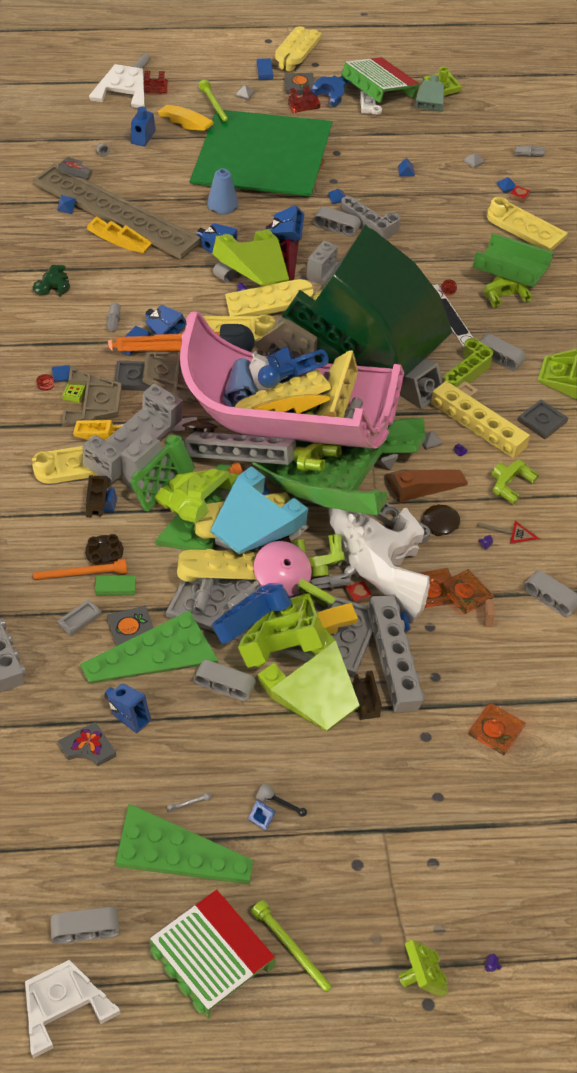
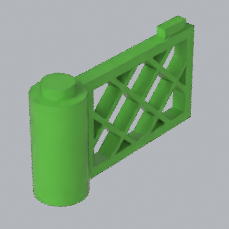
M169 436L164 442L165 447L142 470H138L132 476L130 483L144 511H149L157 503L154 497L158 492L159 481H163L162 487L168 485L171 469L175 473L172 479L177 474L190 473L195 469L181 436ZM165 455L167 457L166 466L162 465ZM155 466V475L150 477L151 469ZM161 467L165 468L164 479L160 478ZM144 478L143 489H140L138 482ZM150 479L154 480L152 491L148 490ZM147 492L151 493V499L148 503L146 501Z

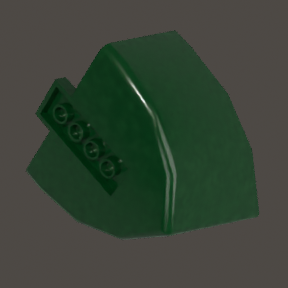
M366 224L315 296L311 298L299 290L282 315L283 318L292 321L317 337L316 351L324 350L329 358L328 364H334L336 358L348 351H353L357 366L393 369L394 364L402 366L404 377L452 334V328L440 294L414 261ZM315 355L316 363L322 362L321 356Z

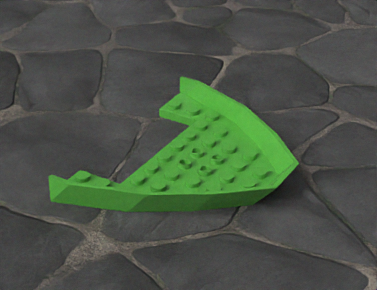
M424 418L394 420L392 425H388L387 430H389V434L379 448L334 445L341 446V455L339 457L325 456L321 458L325 461V468L322 471H299L294 460L289 465L253 462L252 465L272 484L296 497L328 508L378 516L388 500V493L381 492L380 490L362 492L357 489L382 453H411L419 451L426 440ZM296 441V447H307L313 444L312 442Z

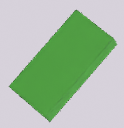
M96 575V595H135L136 575Z

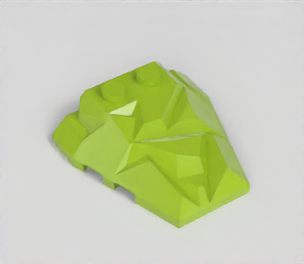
M217 469L177 474L174 479L170 480L168 485L160 488L154 498L165 508L170 507L172 513H178L182 520L197 523L209 512L204 499L217 487L231 490L239 474Z

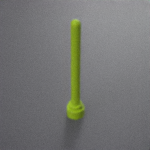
M201 80L198 85L199 89L207 94L221 119L227 122L228 117L213 95L211 84L208 80Z
M265 900L258 902L251 909V914L257 920L264 921L325 992L330 991L331 984L272 917L271 907Z

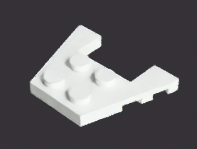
M115 64L89 95L90 100L103 102L108 90L133 94L131 106L134 108L145 107L143 69Z
M70 960L25 981L30 1049L33 1058L53 1049V1044L44 1025L88 1003H91L100 1024L120 1015L119 1007L113 1004L101 990H98L90 982V979Z

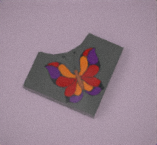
M67 157L58 165V170L84 179H88L93 171L82 164L83 161Z
M96 722L58 740V745L68 760L86 758L99 766L116 757L115 750Z

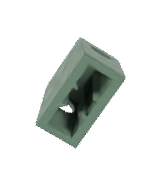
M431 75L430 81L424 80L416 97L415 108L443 112L444 83L438 82L439 77L437 75Z

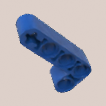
M269 583L257 589L214 621L212 627L220 642L227 643L271 610H284L292 604V601L283 584Z

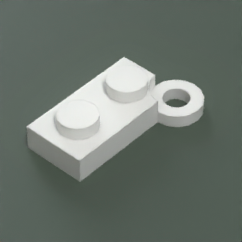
M360 91L361 113L381 114L382 107L376 105V100L364 91Z

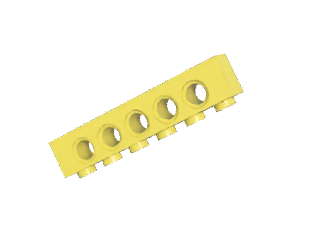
M445 381L432 392L431 404L499 448L505 454L515 458L527 448L530 437L528 433L449 382Z

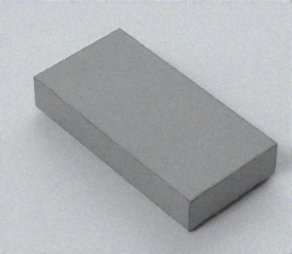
M88 599L57 622L71 637L102 615V611Z

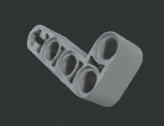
M346 196L342 198L341 212L357 216L361 220L359 228L363 229L366 224L385 239L399 232L401 217L398 213L390 212L382 217L353 197Z

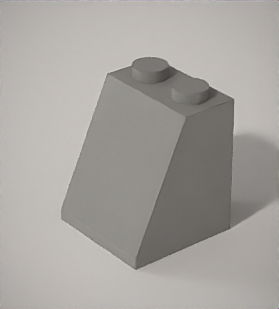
M424 359L403 378L400 395L420 409L430 404L432 392L443 383L438 362Z
M146 432L120 453L122 481L124 485L134 490L130 483L132 476L138 470H142L163 449L160 441ZM166 455L163 457L162 465L166 466L167 461ZM155 466L151 469L150 477L155 475ZM161 467L160 478L164 479L165 468ZM172 469L170 470L169 480L174 477ZM144 478L138 482L140 489H143ZM152 479L149 480L148 490L151 491L154 481ZM159 481L157 491L162 487L163 481ZM147 492L146 499H148L149 501L151 499V493Z

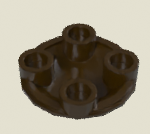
M193 420L182 424L184 431H197V428H203V432H214L215 428L218 427L213 423L202 420Z
M433 505L426 509L423 514L425 526L435 536H442L443 534L453 532L460 526L458 512L447 505Z
M115 534L92 536L88 539L85 554L87 560L93 565L114 564V561L122 558L124 547Z

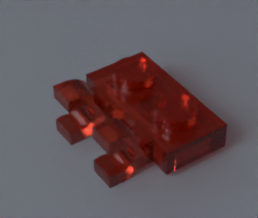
M145 70L144 93L167 94L169 83L168 79H165V71H159L158 79H151V72Z
M309 85L303 86L305 93H303V97L299 98L295 88L289 89L291 96H289L288 105L292 113L320 109L321 103L316 95H311Z

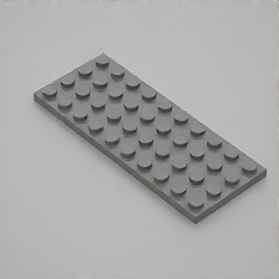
M198 578L194 582L182 580L166 611V617L173 619L190 611L200 628L215 632L212 623L230 610L227 604L228 601L238 595L241 589L245 590L257 580L213 578L214 582L210 591L212 596L207 602L204 614L195 613L192 609L197 597L196 591L200 589L203 578ZM299 593V594H297V595H295V596H292V597H290V598H294V597L301 596V595H304V594ZM335 597L336 600L331 608L352 603L358 617L357 624L338 627L337 633L330 634L337 642L348 675L355 676L373 635L367 606ZM313 600L317 612L328 609ZM251 625L249 628H247L244 632H242L240 635H238L235 639L241 640L242 637L248 632V630H249L253 625ZM301 645L275 651L307 662L315 656L311 651L304 652Z

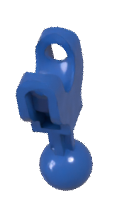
M342 73L340 78L335 75L332 77L323 76L314 83L311 92L317 96L320 94L328 95L331 98L329 105L336 107L342 101L345 84L353 83L343 77Z
M317 350L284 363L285 366L279 368L273 365H265L258 372V381L265 388H274L283 377L289 376L293 378L327 365L329 362L328 355L324 350ZM315 355L322 357L321 363L315 362Z

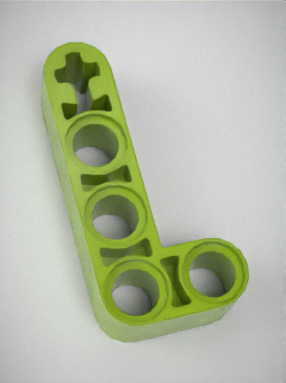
M475 338L466 339L463 350V358L465 360L445 374L444 382L447 381L455 387H458L464 381L470 384L491 367L493 350Z

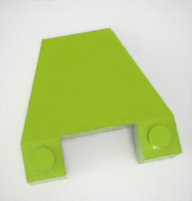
M270 230L256 231L253 241L238 243L229 234L216 236L212 254L222 263L261 286L289 281L278 238Z
M577 349L545 356L538 382L577 399Z
M310 593L290 598L292 604L284 610H271L259 619L242 637L238 648L247 668L263 666L271 652L301 644L304 652H315L324 647L327 636Z
M324 628L327 636L324 647L315 652L311 651L315 655L312 659L287 677L273 663L260 672L258 678L260 685L273 700L323 730L329 731L358 709L360 705L337 642Z

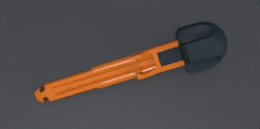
M222 324L220 332H215L222 339L243 350L251 352L254 348V335L245 325ZM182 334L117 337L116 342L113 341V338L108 341V348L114 350V347H116L118 352L181 351Z

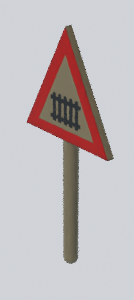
M517 521L514 522L513 531L477 523V526L511 534L510 544L540 540V538Z

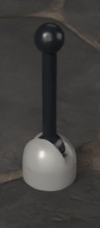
M263 783L260 787L256 799L263 802L275 800L299 812V815L302 817L307 815L305 808H299L275 796L274 789L270 785Z

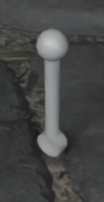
M206 792L203 796L176 805L170 804L167 806L169 812H174L177 808L202 800L209 801L211 794Z

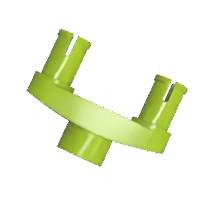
M498 275L494 278V282L487 284L483 289V293L489 299L492 307L501 305L500 296L518 293L523 302H526V300L529 302L533 298L528 290V285Z
M313 443L307 447H296L293 459L297 463L299 471H322L325 468V461L321 458L325 456L339 457L341 455V446Z
M520 459L509 466L499 462L491 476L498 480L492 492L498 497L505 498L513 505L520 495L507 487L508 484L517 475H521L532 484L539 476V473L530 469Z
M341 534L329 535L331 552L329 555L308 557L312 569L311 577L329 576L328 566L345 560L344 552H342ZM305 539L293 540L292 543L306 554Z

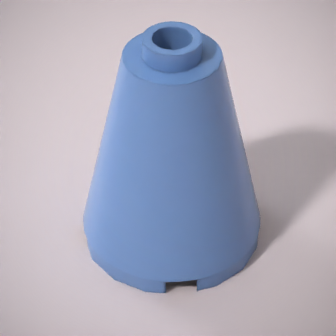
M224 168L215 172L207 200L209 210L216 211V214H230L234 212L235 208H238V198L231 173Z
M240 358L234 362L224 391L223 400L230 407L258 392L249 369L251 362L245 358Z

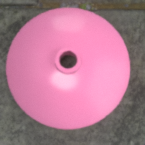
M285 541L271 542L260 549L254 560V574L260 585L263 586L269 583L283 584L289 597L300 593L296 588L301 578L310 582L312 574L310 561L306 554L292 543Z

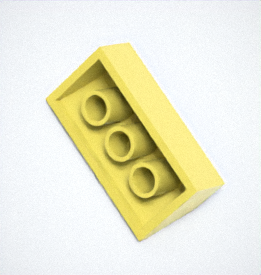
M348 351L336 358L333 366L330 367L328 382L331 389L325 391L324 395L329 396L331 400L320 404L319 411H316L315 415L345 418V411L348 408L359 372L353 351Z

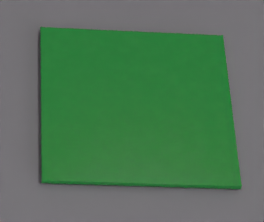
M223 110L228 117V121L224 122L218 112H215L212 120L214 124L208 130L190 183L212 186L215 172L224 168L230 171L235 188L312 196L333 121Z

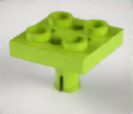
M440 67V72L434 74L439 77L438 82L444 83V96L462 91V86L452 76L447 67ZM431 75L423 77V81H430Z
M413 939L404 943L412 968L399 973V978L403 977L400 980L402 985L407 988L409 985L418 982L419 988L442 997L448 994L446 986L448 981L440 969L438 953L434 949Z

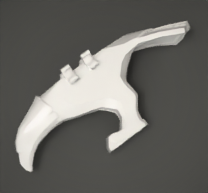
M328 508L330 525L333 527L335 535L341 534L342 552L345 555V562L351 564L345 569L344 574L349 573L350 578L353 573L356 577L362 576L374 584L385 596L394 595L396 603L400 606V614L406 612L408 621H415L426 605L430 587L429 576L397 567L401 565L405 557L416 556L419 550L418 544L422 543L424 530L415 517L412 516L407 508H403L394 524L393 530H390L365 513Z

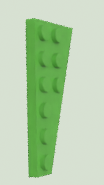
M219 464L216 469L227 471L232 466ZM217 487L204 499L205 503L223 502L227 499L231 490ZM177 514L157 537L155 543L159 546L180 550L214 549L215 538H200L195 533L194 522L182 520L179 514Z
M187 611L81 663L80 667L89 684L112 681L122 677L131 678L141 674L149 675L174 671L184 667H199L203 660L218 663V659L191 612Z
M129 804L117 854L116 867L250 885L253 860Z

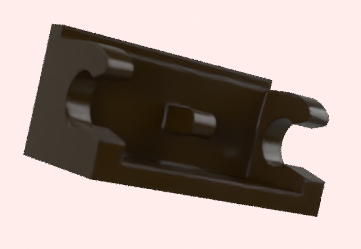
M89 475L86 517L91 518L93 511H98L99 517L103 515L108 476Z
M367 671L365 678L359 679V675L356 674L352 686L360 705L357 709L359 720L379 718L382 704L373 671Z

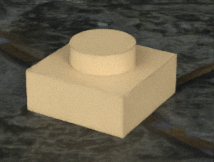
M466 381L457 387L472 398L478 395V390Z

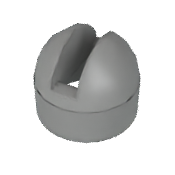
M99 143L96 146L97 153L100 156H106L110 151L109 146L105 143Z

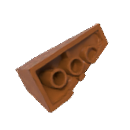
M403 469L386 474V478L399 503L468 485L461 470Z

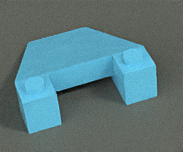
M249 467L237 477L210 531L238 554L291 535L304 526L307 520L308 508L295 498L280 508L262 493L264 492L265 476L253 467Z

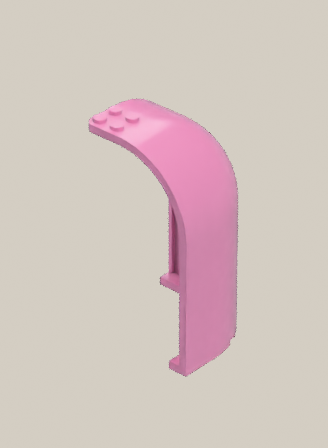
M192 311L187 316V325L182 334L180 353L182 374L187 386L202 407L224 427L243 435L290 438L302 442L362 448H379L385 442L389 434V430H387L388 425H392L403 382L404 371L401 365L394 364L393 369L357 366L359 372L348 408L354 397H356V400L357 397L362 399L363 405L361 408H355L353 419L235 408V405L230 407L224 402L223 395L233 364L240 358H245L251 362L253 353L222 339L211 329L200 312ZM327 364L315 370H319L328 381L330 377L329 370L333 364Z

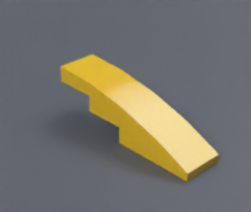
M166 105L158 110L159 117H169L171 123H180L183 129L205 131L214 124L207 117L180 106Z
M97 216L87 226V230L100 238L131 251L144 254L152 245L148 239L125 225L122 228L112 221L106 223Z
M320 394L293 395L269 400L251 408L265 411L272 409L276 412H285L292 409L293 413L299 414L331 399L327 395Z
M112 420L76 421L73 435L85 440H89L93 435H97L106 440L123 425H113Z
M352 603L317 612L322 626L330 634L337 633L338 627L357 624L358 617Z

